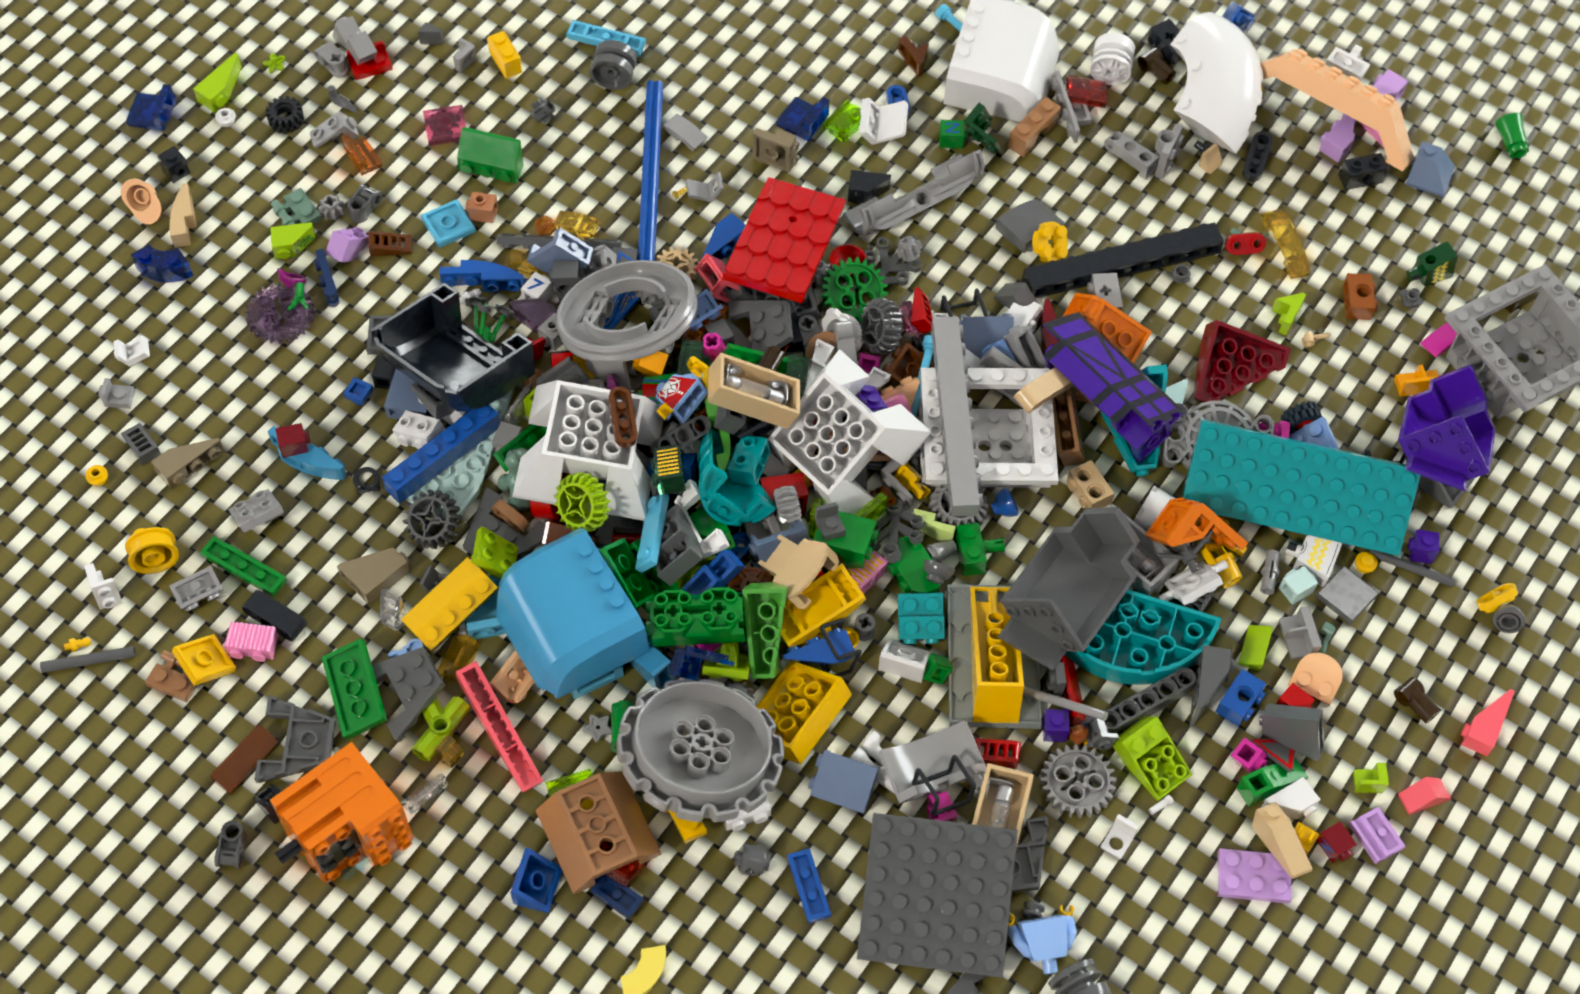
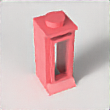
M706 253L695 267V270L698 271L713 293L712 297L728 303L730 299L723 290L725 286H729L737 291L741 287L736 283L722 280L726 266L722 260ZM713 273H715V275H716L717 278L719 279L718 281H717L716 278L714 277Z

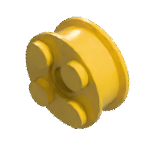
M159 527L135 530L134 534L125 543V550L129 555V567L141 574H155L171 568L179 558L178 549L175 547L176 539L174 534L167 528Z

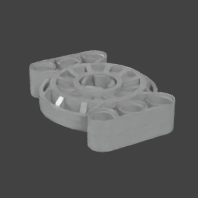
M1225 401L1204 402L1195 406L1189 412L1186 406L1176 403L1186 413L1181 416V419H1178L1170 426V431L1176 432L1179 435V439L1174 440L1169 436L1162 442L1161 462L1167 468H1174L1182 462L1188 470L1200 419L1272 435L1274 421L1268 415H1260L1253 422L1243 409ZM1257 423H1264L1267 430H1260ZM1167 453H1174L1177 456V460H1170L1167 457Z

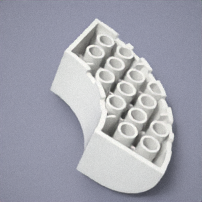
M1202 13L1192 18L1170 44L1187 65L1185 89L1174 111L1195 135L1214 144L1216 143L1218 146L1236 154L1249 134L1248 128L1251 122H1254L1257 117L1255 112L1262 99L1261 83L1263 82V70L1260 66L1258 52L1240 28L1216 13Z

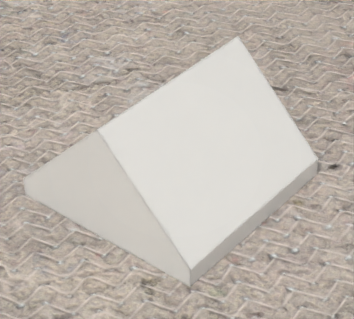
M888 639L880 655L878 670L922 683L928 658L932 652Z

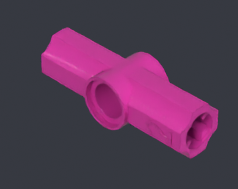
M716 332L707 333L703 337V353L710 358L712 363L726 348L721 336Z

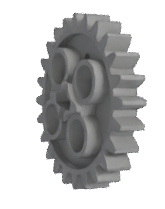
M1077 744L1074 745L1073 750H1070L1069 746L1065 745L1064 752L1058 748L1055 753L1056 756L1050 754L1049 761L1044 762L1043 767L1045 769L1041 770L1040 775L1043 778L1040 779V784L1045 786L1041 792L1049 793L1046 797V802L1053 800L1052 808L1060 806V814L1067 810L1069 811L1070 818L1075 812L1078 818L1081 819L1085 812L1090 818L1092 810L1099 814L1100 806L1106 809L1107 801L1111 802L1113 798L1111 793H1114L1116 787L1113 786L1116 778L1111 777L1115 770L1107 769L1110 761H1102L1103 753L1096 756L1095 748L1091 752H1087V745H1084L1082 750H1079ZM1081 763L1086 766V769H1080L1076 764ZM1056 775H1065L1067 779L1060 780ZM1095 782L1099 785V788H1093L1089 783ZM1070 793L1078 794L1080 799L1072 798Z

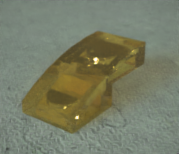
M559 211L552 227L554 230L562 228L567 232H573L575 237L594 238L601 222L588 215Z

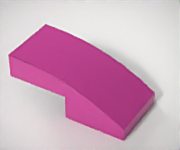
M1446 323L1426 337L1420 344L1436 358L1447 352L1457 333Z

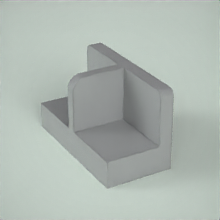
M1309 606L1300 607L1295 616L1279 619V625L1292 660L1303 658L1310 653H1319L1322 644Z

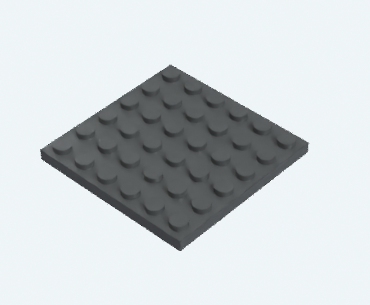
M873 813L857 959L1003 978L1018 830Z

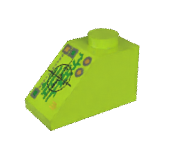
M312 222L270 227L271 245L275 259L296 257L316 238Z

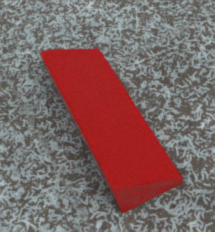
M1064 654L1060 662H1064L1066 686L1063 692L1064 698L1083 704L1075 664ZM1069 710L1070 725H1082L1086 715Z

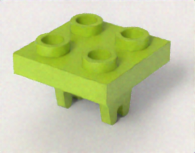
M481 526L476 533L473 555L470 558L472 559L471 563L489 572L488 576L494 575L501 579L503 574L516 563L518 547Z
M738 642L722 643L720 651L715 650L705 657L702 674L710 678L728 677L734 681L748 680L750 673L749 654L739 653Z

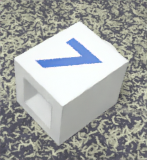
M534 272L521 288L522 301L538 310L542 308L554 293L553 283L550 282L549 277Z

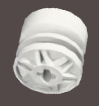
M1112 32L1099 36L1095 41L1090 68L1092 77L1098 82L1108 85H1119L1126 82L1130 78L1135 45L1133 41L1121 33Z

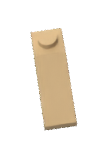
M1274 802L1256 809L1252 829L1291 879L1311 872L1313 868L1292 823L1279 805Z

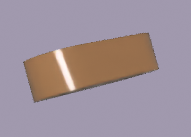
M501 499L491 507L493 513L500 520L520 534L530 526L523 515Z

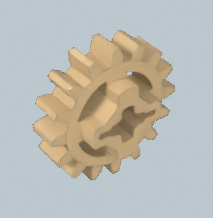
M678 246L677 250L670 247L669 252L662 250V256L657 255L658 262L672 265L686 273L690 279H697L698 271L695 270V267L698 265V259H695L694 253L689 254L688 248L681 251L680 246Z

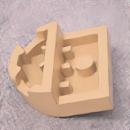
M1310 653L1298 663L1288 685L1290 686L1294 683L1311 697L1330 706L1342 682V669L1331 656L1324 653Z

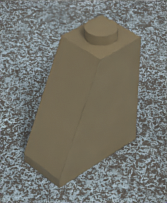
M392 547L340 563L337 568L340 577L370 605L410 573L408 565L410 561L403 552L398 553Z

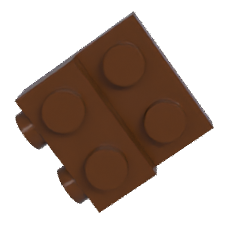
M908 342L902 347L897 346L896 350L891 354L894 358L891 363L888 361L882 368V371L891 374L887 384L892 385L893 388L901 385L899 381L906 377L918 378L924 356L923 353ZM932 360L929 368H935V363Z

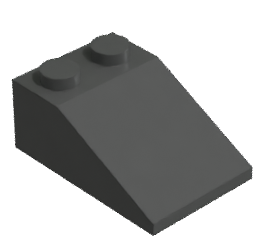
M1207 645L1203 646L1195 665L1196 681L1193 685L1189 726L1196 724L1220 691L1223 683L1228 682L1229 673H1232L1234 667V659H1231V650Z

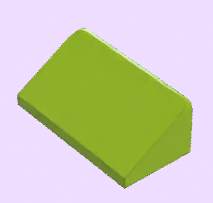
M1248 626L1238 665L1260 672L1273 627Z

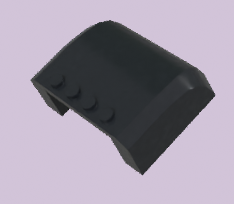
M446 283L436 287L371 329L374 342L383 360L456 411L468 412L482 408L501 398L535 374L533 342L517 332L502 342V351L462 324L459 292Z

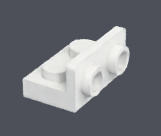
M93 563L84 566L99 609L112 608L122 602L113 578L104 580L101 570L96 571Z

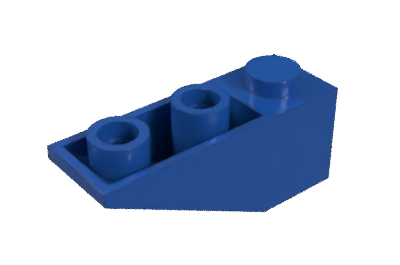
M1231 1L1222 17L1228 19L1242 31L1252 26L1255 14L1234 1Z
M732 212L716 224L702 258L707 253L722 260L724 257L730 256L735 249L745 224Z
M837 628L828 632L829 638L839 656L855 651L846 629L841 631V628ZM819 636L808 640V645L801 648L796 645L786 649L787 654L782 655L785 661L838 665L855 657L854 655L843 660H836L825 638L820 639Z

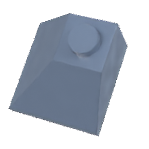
M1422 141L1405 185L1444 198L1455 166L1441 147Z

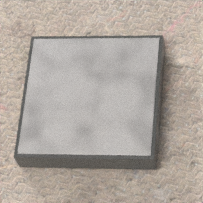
M1343 566L1315 597L1351 625L1378 597L1379 593L1346 566Z

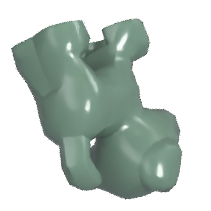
M512 448L507 452L504 463L509 469V473L502 474L497 483L498 488L503 491L510 489L511 499L506 503L518 512L528 511L531 508L530 500L512 497L520 458L528 451L525 448Z

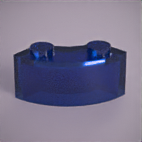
M148 244L131 254L136 269L143 276L151 280L169 283L182 281L193 276L189 262L178 248L170 251H160Z

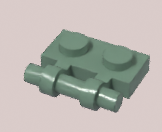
M302 188L284 196L285 204H280L278 200L271 202L273 212L282 219L283 225L309 222L315 224L322 220L321 214ZM292 211L294 216H289L287 213Z

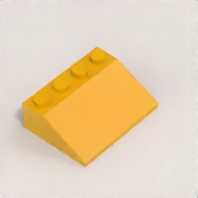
M790 661L756 707L758 709H765L777 726L775 735L781 736L784 746L783 758L801 765L852 694L842 677Z

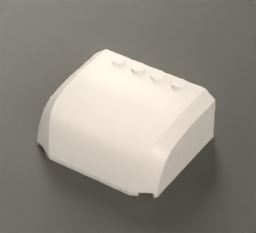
M970 0L949 66L943 104L972 111L980 102L986 107L990 115L1021 122L1047 97L1058 60L1059 44L1056 30L1050 19L1040 10L1012 0Z

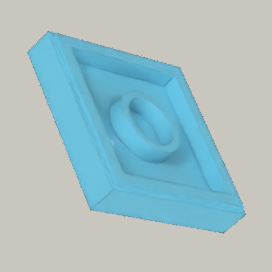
M458 199L421 215L423 223L439 248L476 232L475 226Z

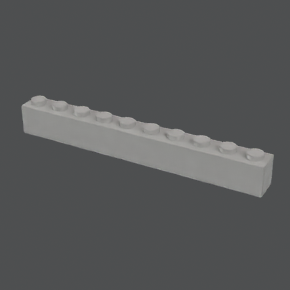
M958 316L933 317L931 335L951 517L978 516L979 507H983V495L978 492V487H981L980 474H976L979 460L978 455H974L976 436H972L971 431L974 430V417H970L969 411H972V399L967 396V393L970 392L969 379H965V374L968 373L967 361H963V356L966 354L965 343H961V338L964 335L963 325H959Z

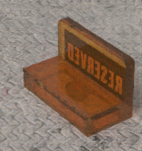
M348 133L341 136L343 148L361 176L383 166L365 137L353 141Z

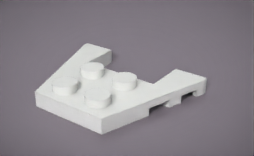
M819 339L816 340L805 394L810 389L812 381L826 366L827 361L834 352V346ZM873 367L869 373L871 378L865 385L875 386L878 390L889 382L891 374Z
M689 479L685 484L687 488L682 496L678 495L674 502L680 505L688 518L699 542L704 559L728 548L730 544L722 530L717 528L702 541L687 513V510L700 499L699 487L695 481Z

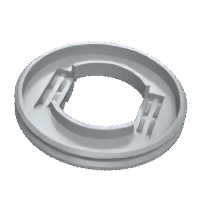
M628 261L602 268L574 285L560 302L556 311L555 323L563 345L574 355L595 362H625L648 356L657 351L671 353L675 340L679 339L692 324L697 313L698 300L691 279L682 270L658 261ZM629 291H648L657 294L665 302L664 308L649 332L645 322L626 329H603L605 319L611 317L613 313L615 295Z

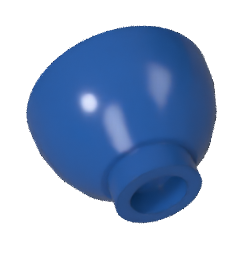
M1004 488L999 491L994 502L991 503L995 515L1000 514L1005 517L1018 516L1019 510L1010 490Z

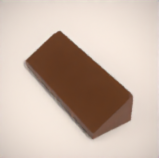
M257 725L211 773L210 776L213 782L231 795L256 769L257 760H264L276 748L279 741L263 726Z

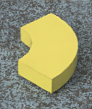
M665 945L641 949V959L637 967L631 973L621 977L623 994H646L652 989L665 967Z

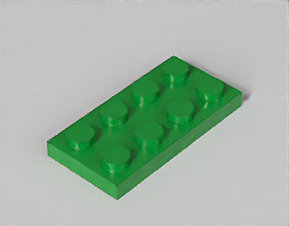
M360 638L321 657L343 738L348 740L387 721L365 640Z

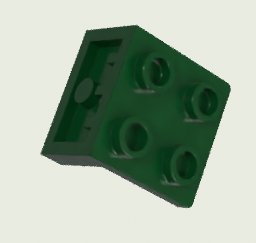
M979 102L964 120L967 125L966 130L978 143L982 141L991 153L997 152L1001 155L1003 150L998 142L985 132L991 125L992 118L986 107Z

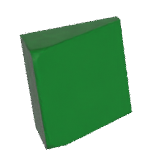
M931 653L923 679L942 685L954 669L950 660L947 657Z

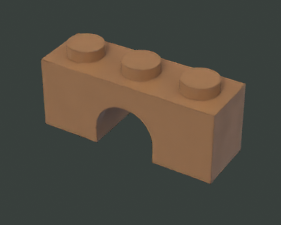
M1045 97L1010 132L1007 147L1024 157L1035 146L1040 132L1043 131L1047 134L1058 123L1061 106Z

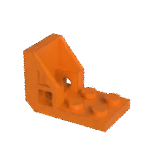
M1075 293L1062 316L1079 312L1132 363H1135L1152 333L1151 330L1115 306L1091 294Z
M1185 498L1170 499L1145 533L1148 539L1171 547L1203 539L1210 530L1213 531L1210 539L1219 546L1224 544L1232 550L1234 548L1244 550L1248 544L1246 540L1205 504Z

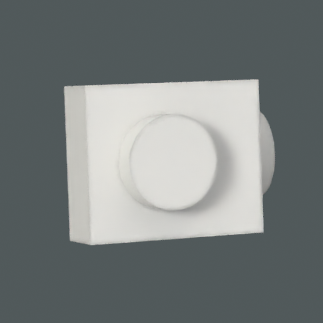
M140 336L127 344L119 340L114 341V355L116 359L129 367L150 356L148 339Z

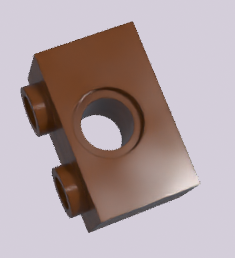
M1347 273L1342 285L1346 319L1371 320L1374 312H1377L1378 300H1375L1374 296L1376 283H1373L1372 274Z

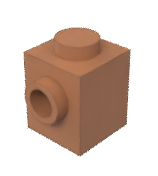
M472 192L470 200L467 199L466 212H469L470 220L494 223L498 210L496 195Z

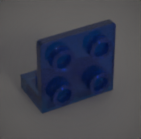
M794 97L776 120V126L809 142L829 116L830 100L822 97L819 103L812 105L798 97Z

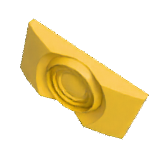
M843 564L837 566L834 572L829 571L810 583L800 593L812 601L807 608L798 609L786 598L781 636L789 648L814 638L820 632L822 624L846 618L866 600V597Z

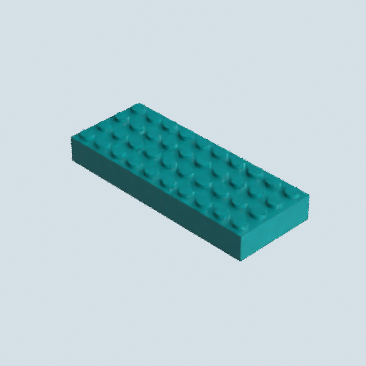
M1200 419L1181 498L1203 503L1217 515L1400 556L1421 475L1405 470L1406 464Z

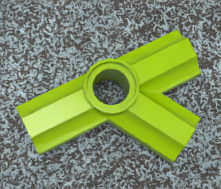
M454 696L443 709L436 697L430 706L422 711L429 728L413 746L412 752L422 761L429 762L442 744L451 740L454 729L470 711V705L464 699ZM440 727H446L442 731L437 730Z

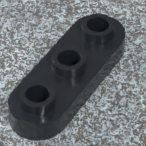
M1260 131L1253 136L1242 170L1243 177L1248 181L1255 182L1262 177L1273 142L1272 136L1267 132Z

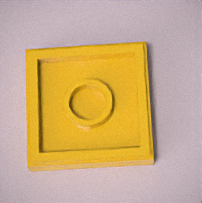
M215 634L174 646L172 653L194 686L235 673L237 668Z

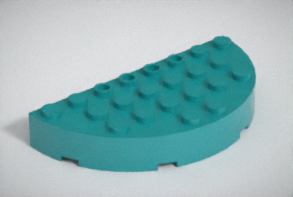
M1127 590L1085 651H1067L1065 655L1084 670L1109 681L1130 685L1154 684L1181 668L1190 669L1197 663L1203 646L1211 645L1222 618Z

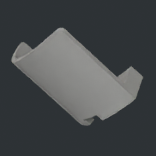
M961 721L924 738L879 751L880 758L899 803L919 799L930 792L925 783L912 785L916 768H920L924 775L929 777L947 770L952 755H957L972 779L986 771V765L967 721ZM955 762L950 774L929 782L936 792L947 789L946 784L948 783L952 785L959 781L963 783L968 780Z

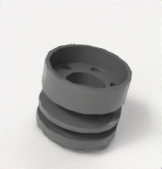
M1086 959L1064 968L1048 983L1052 990H1057L1055 994H1112L1106 982L1094 984L1100 978L1101 972L1098 969L1094 970L1097 965L1093 959Z

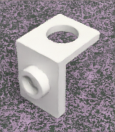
M1118 814L1100 848L1121 860L1134 839L1139 826ZM1112 838H1118L1122 841L1123 847L1119 850H1114L1111 848L1109 841Z

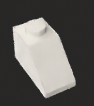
M1302 777L1268 797L1262 807L1276 802L1287 817L1298 819L1303 815L1309 817L1317 811L1316 806L1321 799L1306 779Z

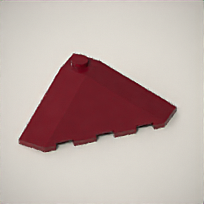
M1218 320L1206 324L1200 344L1193 399L1203 403L1220 401L1219 399L1227 395L1230 397L1244 390V386L1250 383L1255 384L1267 378V374L1286 368L1291 348Z

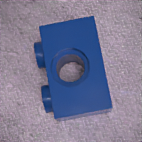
M1242 669L1219 702L1215 712L1238 727L1243 720L1248 722L1254 712L1252 706L1254 703L1259 705L1266 694L1263 692L1266 683ZM1238 697H1244L1247 701H1242Z

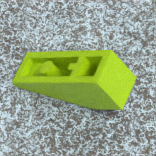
M237 53L230 56L193 88L197 101L214 113L229 100L242 66Z

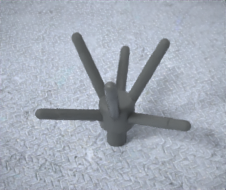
M1210 530L1196 547L1195 541L1190 542V548H1188L1186 543L1182 544L1184 549L1182 551L1175 547L1164 545L1175 554L1157 553L1156 556L1180 559L1185 565L1188 564L1191 573L1200 570L1196 562L1198 559L1197 552L1210 538L1213 531Z

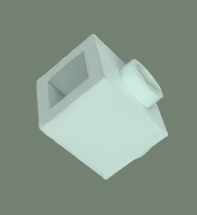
M1303 566L1298 570L1296 568L1290 570L1283 578L1279 589L1293 605L1312 594L1318 582L1315 575Z

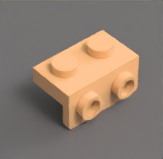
M515 650L489 684L505 702L519 703L526 697L527 691L535 682Z

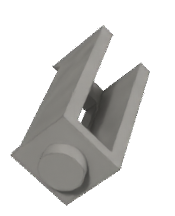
M1016 325L1009 329L1008 334L1003 336L1020 366L1023 368H1048L1030 327Z

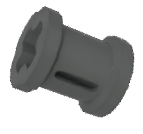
M860 614L855 619L854 630L858 633L860 641L871 639L874 635L875 619L870 614Z

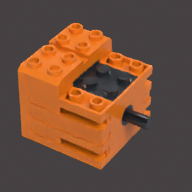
M352 742L270 799L287 836L291 840L274 854L283 865L301 853L306 857L310 866L317 871L324 884L329 880L337 879L344 869L356 865L364 855L374 867L378 864L384 866L391 861L393 853L397 850L404 851L408 849L412 844L411 840L414 839L403 806Z

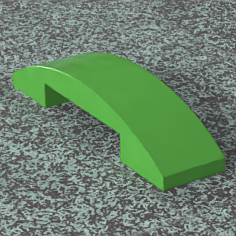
M705 398L706 414L713 428L717 406L708 403V398ZM719 430L723 453L716 454L717 467L726 472L728 476L727 467L729 460L732 458L730 435Z

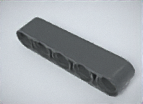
M1181 668L1108 709V717L1104 722H1111L1114 726L1109 727L1106 725L1107 732L1120 734L1144 716H1151L1188 695L1196 681L1195 673L1189 668ZM1180 679L1186 680L1188 684L1181 683ZM1161 690H1166V691H1168L1170 694H1169V695L1163 694V693L1161 692ZM1142 701H1149L1151 705H1145ZM1124 711L1131 712L1133 716L1125 715Z

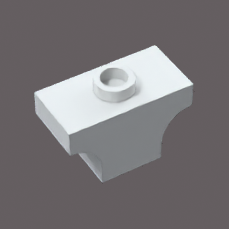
M1034 301L1028 306L1013 303L1006 314L1014 316V326L1030 327L1033 333L1037 327L1038 320L1042 316L1041 305Z

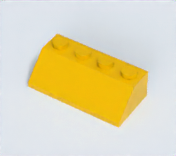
M468 557L401 619L431 652L438 648L498 590V587L478 566L471 563L472 561Z

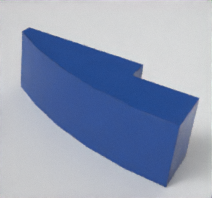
M724 549L709 565H703L681 590L688 592L690 595H701L709 588L725 587L745 566L732 550Z

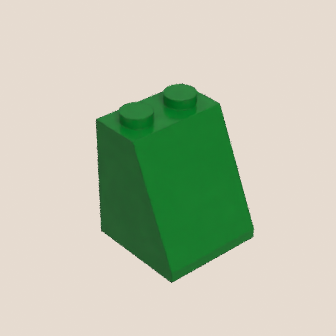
M838 511V515L846 529V535L824 541L817 528L813 541L826 543L836 555L840 554L848 569L863 568L866 560L870 561L873 552L872 543L876 544L878 540L877 521Z

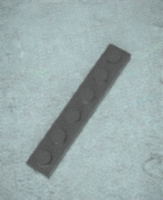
M499 233L497 235V244H502L504 248H515V245H523V249H530L534 244L537 246L548 244L553 241L554 236ZM576 237L592 248L603 244L611 250L613 247L622 248V240Z

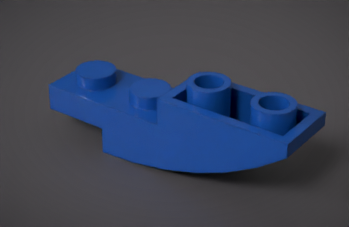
M461 260L460 267H440L439 269L441 284L446 283L450 287L482 285L483 292H515L521 290L524 285L523 275L519 272L486 261Z

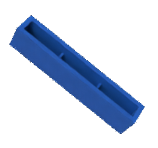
M489 404L466 413L382 477L385 490L399 504L494 433L500 425L499 413Z

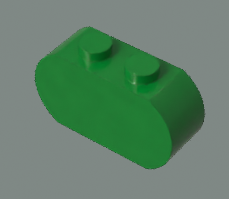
M909 537L899 538L898 546L901 551V558L896 563L888 562L887 571L898 581L900 591L902 593H939L941 585L926 580L927 573L924 571V560H932L923 545L921 543L911 544Z

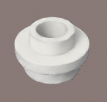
M223 108L216 113L215 118L221 126L229 127L234 124L236 114L230 108Z

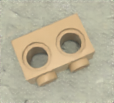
M1092 460L1069 470L1066 481L1067 486L1071 492L1074 491L1083 509L1104 508L1112 504L1115 493Z

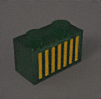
M680 444L653 448L654 458H650L652 471H655V473H652L651 476L653 486L658 487L659 495L686 491L684 460Z

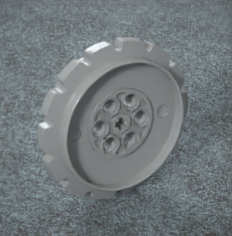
M689 679L665 682L664 689L652 687L637 697L635 707L629 706L620 723V733L616 743L618 761L625 763L622 773L633 790L644 791L643 799L662 812L669 810L676 813L677 818L694 822H702L703 818H711L713 822L732 820L738 817L739 810L750 813L764 803L768 792H773L782 771V765L780 764L784 757V746L781 736L775 735L777 726L765 709H758L754 705L755 700L736 688L732 690L725 687L723 683L706 679L691 682Z

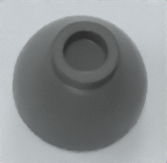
M1506 604L1495 611L1492 621L1497 630L1510 634L1516 633L1524 627L1525 616L1520 608L1513 604Z

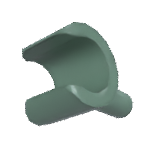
M1325 622L1320 630V633L1325 635L1320 649V653L1324 654L1330 638L1335 632V626L1329 622Z

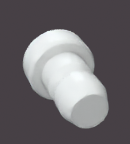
M480 289L461 293L460 303H465V299L470 298V296H480Z

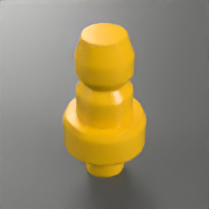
M83 638L82 640L69 639V643L64 644L65 651L71 649V652H77L83 646H90L91 640L90 638Z

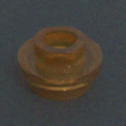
M541 216L535 222V230L539 235H547L555 227L554 220L548 216Z

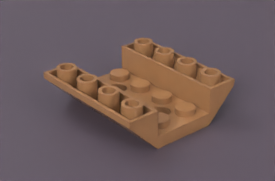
M622 771L598 773L557 791L535 810L573 895L596 885L595 878L628 863L638 860L639 864H643L662 855ZM584 800H592L594 806L591 809L584 810L581 808V803ZM610 841L613 843V848L607 852L600 849L601 843Z

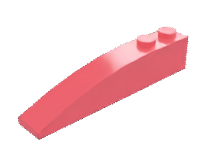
M477 661L456 671V679L522 793L542 783V777Z

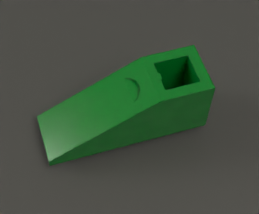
M1294 758L1292 772L1286 771L1278 764L1269 765L1243 776L1236 788L1247 806L1251 807L1302 777L1308 779V776L1297 759Z

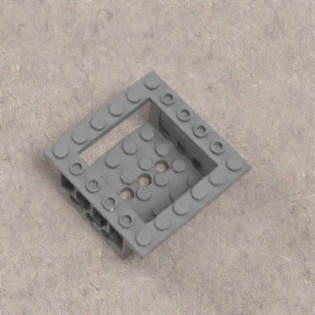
M1546 264L1446 314L1444 319L1457 333L1446 358L1456 370L1471 364L1489 400L1488 409L1497 419L1518 408L1525 413L1580 384V302ZM1539 291L1528 312L1486 333L1477 322ZM1533 349H1539L1543 354H1536ZM1517 357L1524 358L1527 363L1519 362Z

